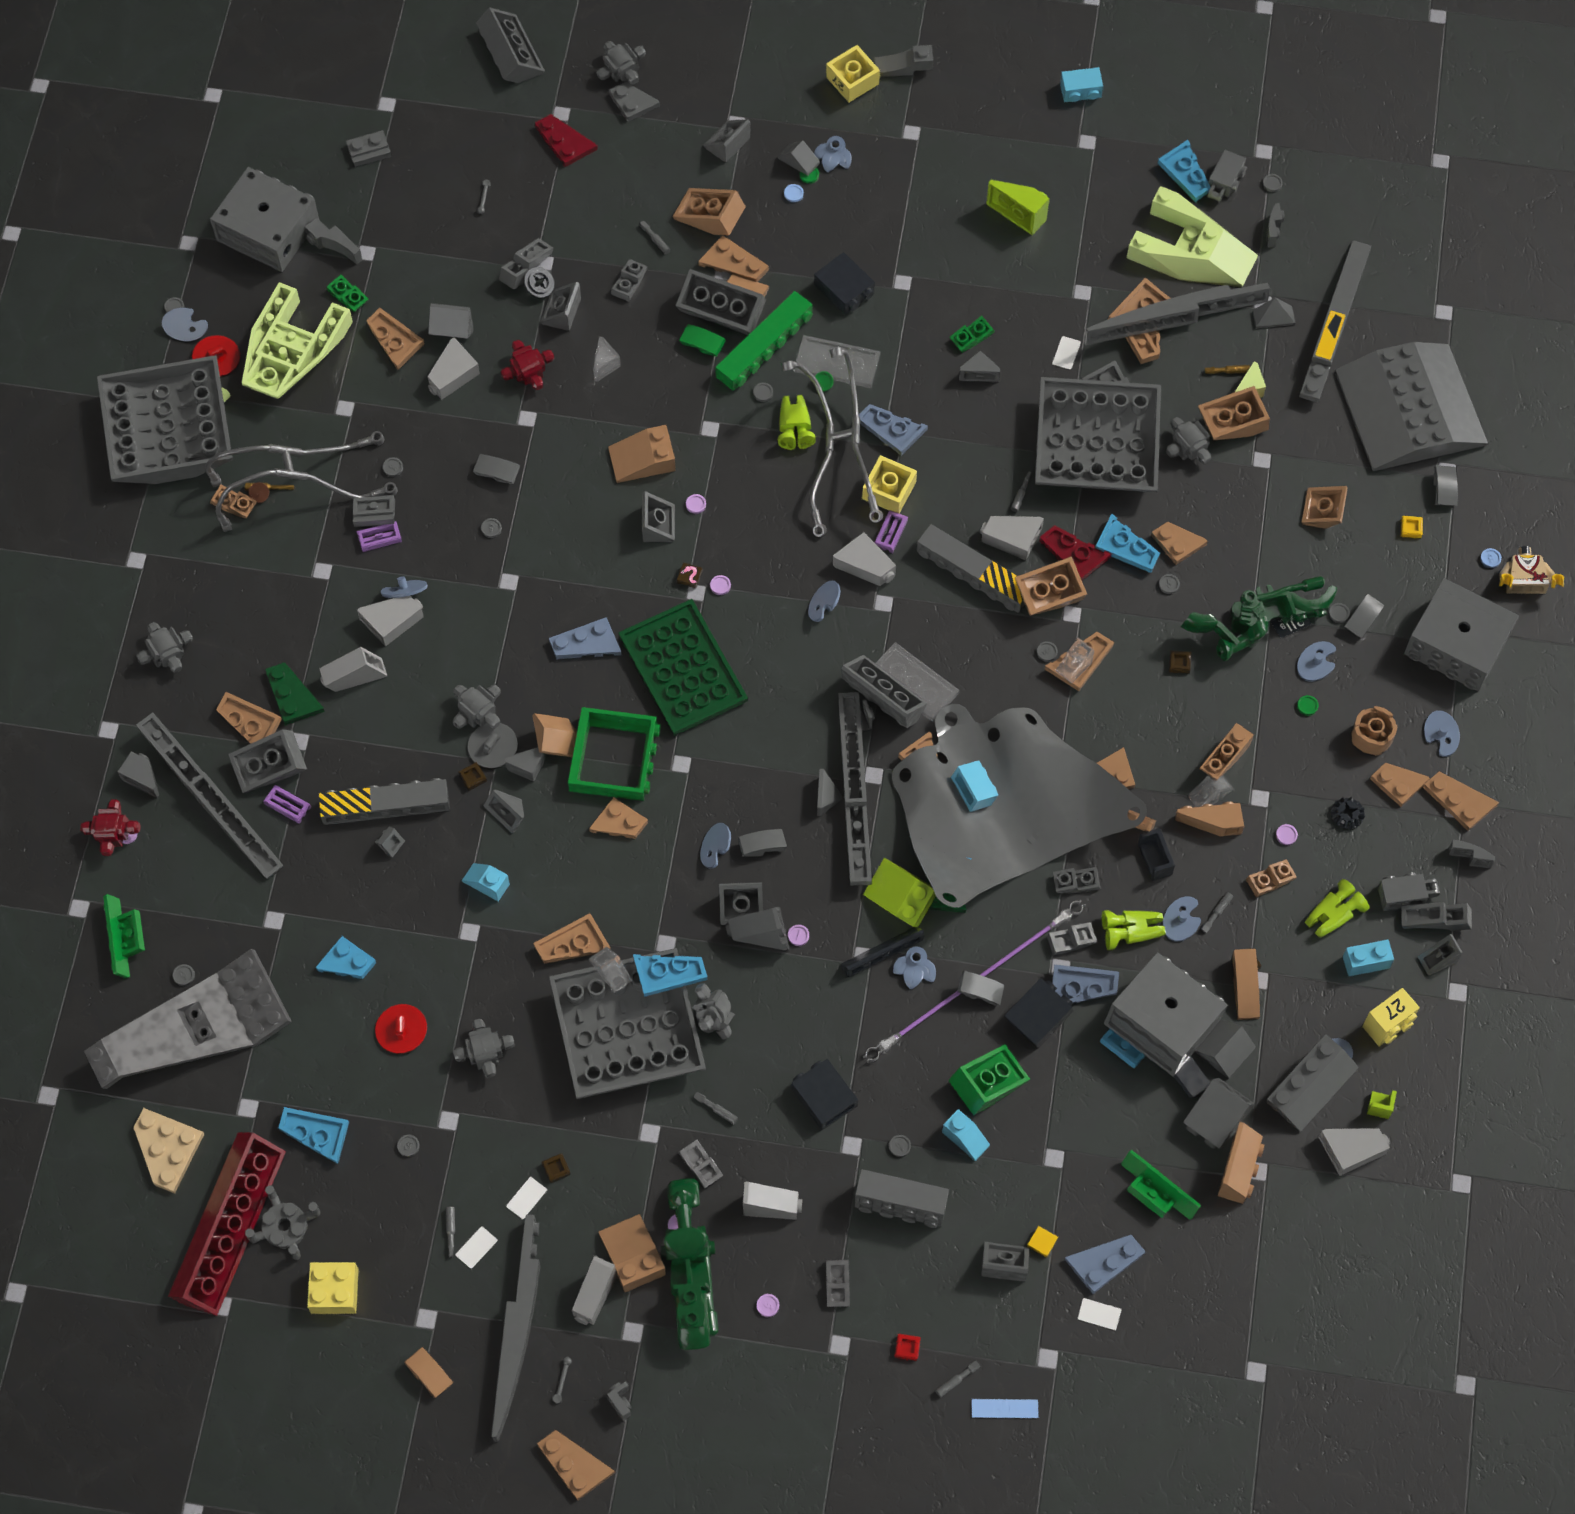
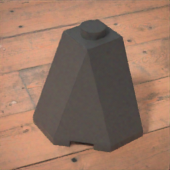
M780 907L728 919L729 924H726L728 937L732 936L734 941L780 950L790 949Z

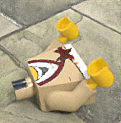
M1529 546L1520 547L1518 549L1519 555H1514L1511 561L1506 562L1499 573V586L1507 584L1506 593L1546 594L1550 583L1551 588H1555L1556 585L1564 587V576L1555 574L1549 565L1544 562L1541 555H1531V548Z

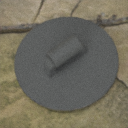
M500 723L495 729L484 724L478 727L469 738V755L474 762H477L482 767H501L505 765L504 758L515 755L518 746L517 737L514 731L505 724Z

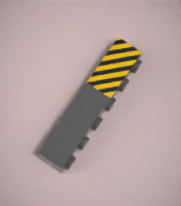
M932 524L917 541V552L923 558H929L938 567L952 572L956 578L967 581L971 587L985 592L992 600H998L1007 609L1014 610L1017 613H1020L1025 606L1015 581L1017 576Z
M434 778L426 782L411 781L408 784L391 783L388 786L382 787L372 785L364 789L329 790L319 794L320 814L323 825L450 811L446 779L442 780L440 778Z

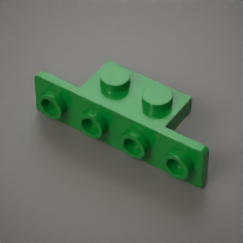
M107 894L103 898L107 921L106 928L109 936V949L112 959L111 967L115 975L128 978L130 977L128 957L145 951L140 911L134 909L122 914L120 899Z
M1133 1150L1128 1152L1121 1165L1137 1178L1130 1184L1127 1191L1161 1218L1174 1207L1191 1220L1201 1205Z

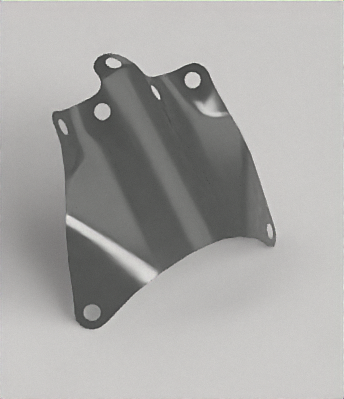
M960 704L947 705L939 710L935 718L938 743L913 751L898 763L892 772V781L901 798L913 849L935 895L942 903L950 907L959 908L978 894L1016 876L1032 871L1074 849L1102 837L1134 828L1144 821L1147 813L1146 804L1141 799L1135 796L1100 765L1066 744L1047 727L1038 713L1025 707L1007 709L985 723H978L974 721L964 706ZM949 712L957 715L958 721L954 726H949L945 722V716ZM1025 714L1032 715L1037 723L1035 725L1029 723L1025 718ZM991 728H997L1000 732V737L996 742L988 739V731ZM937 752H941L947 757V764H943L938 760ZM979 760L982 767L985 768L991 783L996 787L998 796L991 806L970 812L951 776L958 766ZM904 768H908L911 771V778L908 782H902L899 778L900 771ZM1132 807L1140 809V815L1136 820H1129L1127 816L1128 811ZM1039 832V838L1035 839L1036 841L1031 844L1028 839L1034 833ZM943 893H950L955 896L956 902L945 900Z

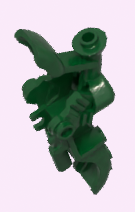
M1319 576L1275 591L1268 584L1266 586L1267 593H1262L1260 587L1256 588V593L1251 590L1244 591L1240 597V602H1234L1230 609L1232 615L1231 632L1240 634L1237 637L1220 621H1217L1212 614L1203 615L1192 612L1180 627L1193 633H1208L1214 630L1222 638L1219 639L1216 647L1217 654L1223 661H1227L1233 653L1246 647H1255L1266 635L1269 626L1268 622L1273 618L1281 617L1284 624H1287L1290 621L1296 620L1298 623L1311 617L1321 618L1326 616V611L1335 599L1338 588L1331 585L1323 595L1313 600L1301 598L1293 593L1301 590L1308 592L1321 589L1325 584V579Z
M695 1179L673 1180L668 1184V1206L670 1209H676L678 1228L666 1230L664 1246H661V1258L666 1259V1261L672 1260L671 1294L675 1296L679 1347L683 1350L706 1348L711 1343L710 1336H715L719 1332L717 1312L714 1311L710 1265V1257L715 1254V1243L708 1240L705 1226L691 1227L692 1208L700 1205L699 1184Z

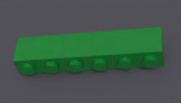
M794 291L715 367L716 378L733 391L738 386L741 387L749 375L756 373L760 365L764 361H768L777 348L783 347L786 340L791 335H795L804 322L807 323L812 318L813 304Z

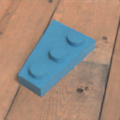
M1188 140L1158 159V164L1194 202L1209 193L1211 187L1203 170L1200 169L1197 163L1195 153L1193 154Z
M1111 514L1095 546L1096 549L1102 552L1110 553L1111 557L1150 573L1160 555L1144 539L1138 538L1133 534L1128 526L1122 525L1113 514Z
M633 954L644 997L708 980L702 957H661V955L649 957Z
M284 1107L278 1128L281 1132L338 1164L349 1121Z

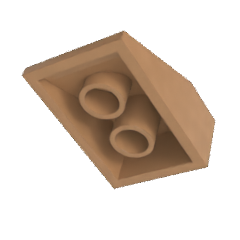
M689 188L673 218L714 235H730L746 206L736 190Z
M1255 386L1198 405L1213 440L1250 437L1269 430L1270 417Z
M666 425L645 429L608 447L617 483L676 471L675 457Z
M1072 557L1015 577L1030 616L1071 605L1083 600L1087 595Z
M640 1214L599 1231L611 1263L615 1265L617 1277L624 1293L666 1275L665 1267Z

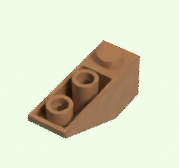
M1236 723L1200 769L1215 780H1218L1249 748L1254 735Z
M1225 802L1214 806L1212 804H1204L1201 807L1194 808L1184 806L1177 809L1175 820L1218 836L1240 835L1244 829L1240 803Z

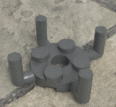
M267 1186L265 1191L272 1207L263 1215L262 1231L255 1233L253 1229H247L245 1235L250 1243L266 1239L270 1244L279 1248H289L291 1257L294 1260H298L301 1254L297 1244L301 1242L307 1231V1221L320 1215L319 1207L315 1202H311L308 1206L310 1211L303 1213L293 1203H280L274 1187ZM282 1221H289L291 1223L290 1228L286 1231L279 1230V1224Z

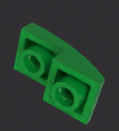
M342 275L338 276L327 286V290L353 312L369 300L356 285L352 286Z
M980 316L968 327L965 325L950 336V339L961 352H964L984 341L995 331L985 318Z
M688 324L679 341L683 345L698 348L701 353L717 357L726 340L713 332Z

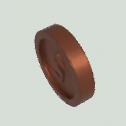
M254 483L249 488V497L258 503L264 502L269 497V488L264 483Z

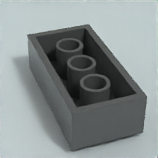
M690 269L676 307L679 311L749 335L756 328L766 299L763 294Z
M861 1169L855 1196V1207L865 1213L879 1212L881 1216L893 1218V1216L900 1217L903 1221L915 1223V1221L922 1222L930 1228L942 1227L949 1189Z

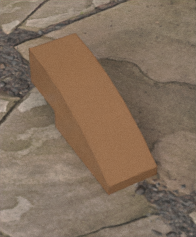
M1256 949L1234 950L1232 961L1238 1020L1259 1019L1260 1002Z

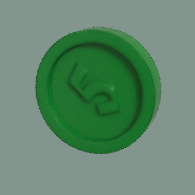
M815 168L809 176L800 171V178L805 183H814L819 178V170Z
M821 371L815 375L822 391H828L832 388L834 379L829 372Z
M1310 695L1302 696L1297 704L1299 712L1306 716L1315 714L1319 707L1317 699Z

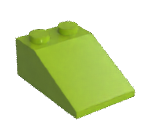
M990 180L986 204L1033 235L1047 220L1049 198L1045 193L1039 192L1032 187Z
M886 858L882 860L874 874L872 885H868L863 894L913 927L920 925L936 897L929 883Z

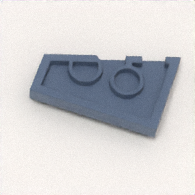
M871 404L859 414L860 424L901 456L928 430V426L925 424H916L911 422L909 418H900L892 415L890 411Z
M607 617L549 638V643L556 659L581 658L585 655H595V657L603 656V654L622 655Z
M1054 964L1052 983L1057 987L1055 991L1060 996L1064 994L1073 1003L1116 995L1119 972Z
M1132 1235L1067 1256L1065 1261L1094 1294L1145 1254V1250Z

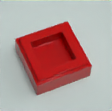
M898 1334L895 1358L917 1361L921 1337Z

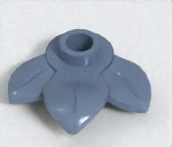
M833 136L828 139L827 143L820 144L815 149L814 154L818 159H822L823 167L827 173L832 171L838 164L849 169L851 153L845 148V141L841 137ZM837 142L839 143V146L835 148L832 146V144Z
M921 947L910 948L906 956L898 958L894 963L893 973L903 974L904 981L909 989L915 988L922 981V978L929 982H934L936 978V968L927 959V953ZM918 953L921 959L914 961L912 958L913 954Z

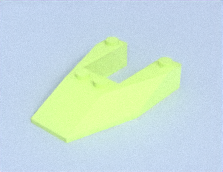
M1160 186L1152 201L1150 214L1184 227V230L1175 246L1136 231L1129 244L1127 259L1182 281L1243 287L1258 255L1180 194Z
M279 282L251 330L242 385L279 399L344 338L353 322L350 309L331 303L313 334L287 324L300 300L297 289Z

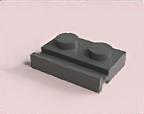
M383 130L346 141L354 167L392 157Z
M394 495L353 498L354 527L395 524Z

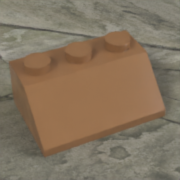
M1239 1122L1233 1137L1218 1196L1243 1204L1246 1197H1251L1254 1185L1250 1184L1251 1178H1256L1259 1165L1255 1164L1257 1156H1262L1265 1145L1261 1144L1263 1136L1242 1122Z

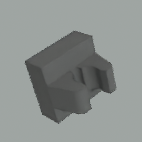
M388 827L387 830H383V835L380 839H376L375 842L388 856L393 857L405 840L395 828Z

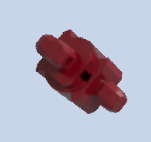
M520 340L512 342L513 352L512 359H510V367L507 366L500 371L503 380H510L515 376L517 381H523L524 385L531 384L535 390L542 389L545 363L548 364L555 359L552 350H545L540 354L537 348L532 349L531 345L524 346Z
M111 799L106 809H98L99 814L94 815L92 821L81 823L80 831L83 834L92 835L96 841H100V852L103 856H111L114 847H122V841L127 840L129 834L140 832L141 825L137 821L128 820L126 815H122L120 802L116 799Z

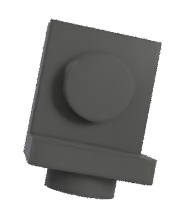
M620 1382L616 1383L609 1389L607 1394L608 1401L623 1422L631 1417L629 1409L632 1408L624 1396L620 1397L629 1390L627 1382L622 1384Z

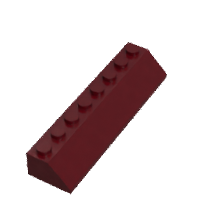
M253 1132L237 1133L168 1297L188 1307L215 1316L218 1315L249 1241L245 1232L247 1229H254L268 1196L265 1189L267 1186H272L286 1153L285 1150Z

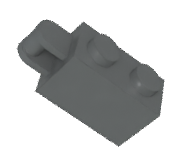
M1224 150L1209 179L1211 188L1207 196L1208 198L1221 202L1223 196L1229 198L1232 191L1236 192L1239 185L1238 179L1239 177L1243 178L1247 170L1245 157Z
M1408 873L1403 877L1396 878L1395 876L1384 877L1377 887L1383 911L1402 909V906L1426 904L1428 898L1440 895L1437 879L1424 880L1423 874L1416 875V873Z

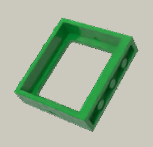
M582 707L568 780L569 791L644 801L645 794H649L650 791L648 775H652L654 767L651 758L656 755L657 744L654 743L655 737H659L660 725L657 724L656 717ZM591 727L646 734L639 781L636 788L580 780L588 732Z

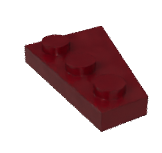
M1055 525L1039 538V541L1059 561L1072 557L1082 581L1111 558L1110 553L1096 549L1095 545L1089 542L1085 543L1077 539L1075 535Z

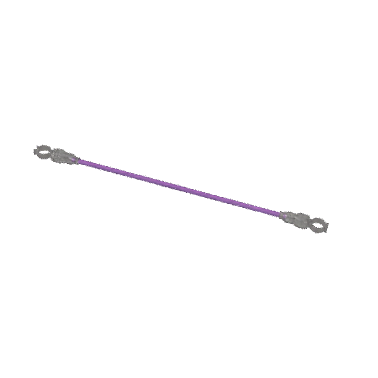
M1080 900V902H1079V901H1074V902L1071 903V905H1073V904H1080V903H1081V900ZM1071 905L1070 909H1063L1059 912L1058 916L1051 920L1047 927L980 975L985 977L1050 929L1052 930L1063 923H1067L1073 915L1081 914L1082 910L1071 913ZM956 991L901 1032L882 1039L877 1043L876 1048L871 1047L867 1049L866 1055L863 1058L867 1057L869 1050L878 1049V1057L868 1059L871 1062L876 1061L879 1058V1053L884 1054L888 1052L902 1038V1035L961 993Z

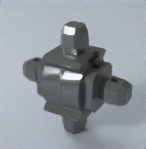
M611 41L604 44V51L606 53L603 57L605 67L602 66L596 72L599 79L605 80L611 76L615 82H618L620 79L621 81L627 80L632 85L636 84L639 81L637 70L639 69L638 59L640 60L645 56V49L642 46H637L631 50L626 43L622 46L621 44L615 45Z
M1178 417L1172 419L1170 425L1175 432L1172 444L1166 449V454L1170 458L1179 455L1183 460L1189 457L1190 460L1197 458L1203 464L1210 462L1211 454L1207 448L1211 434L1207 426H1202L1199 421L1193 424L1191 421L1185 423Z
M155 622L149 624L148 639L145 640L147 650H143L136 655L139 663L147 664L150 660H153L156 667L161 665L169 667L174 673L181 671L182 664L180 660L185 654L182 646L183 644L187 645L193 640L190 631L185 630L177 635L172 627L167 630V628H161Z
M457 685L453 689L454 695L458 699V708L460 710L453 719V725L456 728H463L467 723L473 728L477 724L483 726L485 723L493 729L500 725V719L495 714L496 707L494 705L495 699L501 693L497 685H491L486 690L480 685L477 689L474 687L467 689L463 685Z
M705 983L697 985L695 992L698 1000L692 1009L696 1010L699 1027L706 1033L716 1030L722 1039L729 1038L731 1036L729 1023L735 1014L731 1012V1005L726 993L719 989L710 993L711 990Z
M477 1019L472 1023L473 1031L469 1032L470 1038L465 1039L467 1047L463 1048L462 1046L453 1051L455 1061H466V1058H470L471 1065L477 1064L478 1070L483 1069L484 1075L487 1078L494 1077L496 1075L495 1065H499L498 1058L503 1057L501 1049L508 1050L515 1046L512 1035H505L499 1039L497 1032L492 1033L490 1027H485L482 1019Z

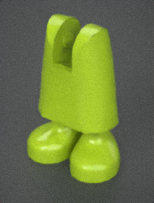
M797 395L796 404H790L789 396H783L780 432L783 433L778 437V445L784 449L792 450L796 447L794 426L797 427L798 447L800 449L808 448L816 442L815 434L809 431L811 430V422L803 395Z
M1345 879L1338 882V892L1336 894L1330 892L1315 907L1305 921L1309 928L1319 921L1323 923L1315 932L1319 938L1352 919L1353 914L1351 911L1357 909L1360 912H1366L1370 908L1364 896L1359 891L1355 893V887ZM1351 897L1349 901L1341 905V902L1345 898Z
M1109 910L1102 911V926L1106 930L1105 943L1107 950H1114L1121 939H1125L1127 944L1166 935L1164 926H1147L1148 924L1162 922L1164 920L1163 914L1152 911H1123L1122 915H1115ZM1123 925V928H1114Z

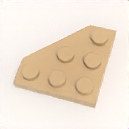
M143 1108L134 1126V1130L155 1186L175 1193L204 1133Z

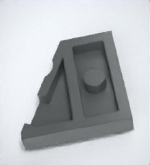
M627 82L609 90L610 96L627 122L660 107V102Z

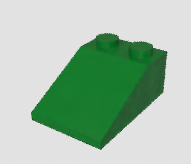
M1003 1045L961 1066L951 1076L949 1082L974 1116L1027 1083L1030 1078L1007 1046Z

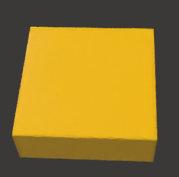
M1402 516L1401 537L1422 538L1423 517Z
M1038 1226L1027 1247L1047 1258L1058 1237Z

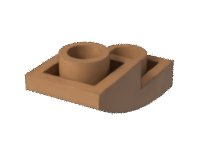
M220 485L210 503L216 506L221 494L227 487ZM231 490L226 496L221 509L247 519L257 501L240 491L237 494Z
M1286 859L1269 865L1266 870L1249 875L1246 881L1254 895L1258 897L1295 880L1297 876Z
M423 1347L404 1361L414 1376L423 1383L434 1398L453 1383Z

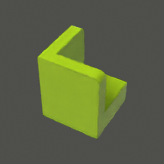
M1392 1090L1390 1095L1372 1091L1367 1114L1389 1119L1394 1109L1397 1091Z

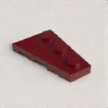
M552 114L535 122V128L565 167L598 150L597 144Z

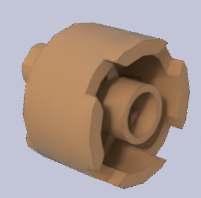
M1378 706L1362 710L1358 714L1352 729L1353 745L1364 753L1375 756L1381 755L1391 746L1396 735L1397 725L1393 719V714L1387 709Z

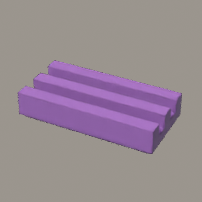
M889 510L874 543L882 547V550L887 549L890 553H893L906 526L908 517ZM895 517L885 541L881 542L891 518ZM899 519H901L902 521L896 532V535L891 545H889V541L894 533V530L899 522Z
M396 521L395 524L380 525L357 531L362 552L402 542ZM392 529L395 530V531H391V532H387V533H381V532L388 531V530H392ZM375 534V536L363 539V537Z
M276 785L263 801L266 806L299 824L302 821L301 818L305 817L306 811L311 808L309 803ZM278 793L284 796L285 798L293 801L294 803L302 806L303 808L299 809L296 806L290 804L289 802L279 798L274 794ZM271 799L274 800V801H276V802H278V803H280L281 805H283V806L289 808L290 810H292V811L298 813V815H296V814H294V813L288 811L287 809H285V808L279 806L278 804L272 802Z

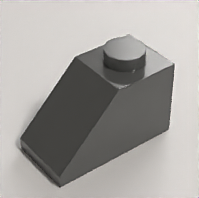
M131 751L118 770L121 780L158 798L159 791L154 771L149 761L150 759L142 753L136 754Z

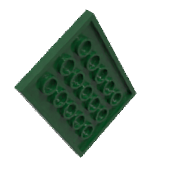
M693 599L618 632L619 638L673 736L748 702L745 691Z

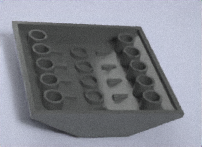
M1411 342L1376 350L1335 369L1336 376L1373 471L1488 445L1449 344Z
M216 355L97 376L112 482L159 484L197 477L206 473L205 465L209 459L221 452L231 450ZM232 455L218 459L211 465V468L214 469L232 461Z
M1041 377L1035 484L1157 492L1161 385Z
M677 948L643 955L652 957V955H661V957L679 956ZM633 958L549 976L577 1099L706 1070L686 986L644 997Z

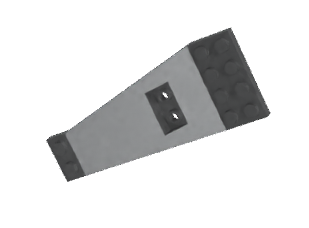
M250 949L214 975L107 1035L84 1052L101 1087L107 1089L126 1076L258 1046L292 1021L256 951ZM207 1029V1035L204 1036V1031Z

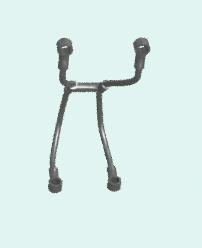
M841 347L829 351L831 358L844 355L846 360L854 414L851 429L834 433V424L830 410L815 376L798 362L787 361L781 363L782 371L798 368L811 379L820 397L828 422L826 425L825 446L827 454L810 494L811 515L814 523L813 533L817 537L825 535L827 529L822 524L819 510L816 508L815 495L833 453L834 441L852 437L851 445L853 446L869 496L867 497L871 510L869 518L872 522L881 521L883 518V513L878 508L876 497L873 495L869 477L858 449L860 417L858 414L856 385L849 353ZM875 512L879 514L878 519H875L873 516ZM818 527L822 528L821 534L817 532Z
M375 431L370 437L360 439L349 445L302 450L301 448L269 444L228 450L213 456L205 465L206 473L213 487L220 486L222 483L219 474H216L211 465L225 456L267 450L268 452L282 454L285 470L275 468L274 470H267L232 483L223 491L216 505L217 519L221 524L223 532L232 530L229 518H226L221 513L222 504L229 492L240 485L268 475L298 480L309 479L352 499L384 495L395 496L398 489L393 482H388L383 488L373 490L365 495L352 494L306 472L294 471L290 455L301 456L344 451L371 444L381 445L384 443L382 433Z

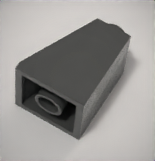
M1216 1078L1209 1084L1183 1123L1187 1125L1186 1129L1193 1135L1197 1136L1199 1133L1206 1138L1204 1142L1213 1149L1216 1146L1222 1148L1238 1127L1239 1122H1242L1255 1103L1220 1078Z

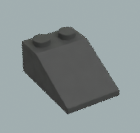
M282 729L228 754L242 793L290 778L307 770L295 735L290 730Z

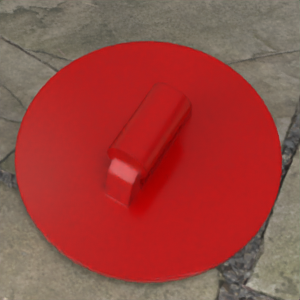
M214 335L202 339L195 346L192 353V359L216 355L220 377L231 373L240 361V351L237 344L225 336Z
M398 1004L386 1009L378 1018L375 1027V1034L379 1044L385 1050L397 1054L407 1053L417 1048L424 1040L427 1032V1022L423 1013L416 1007L408 1004Z

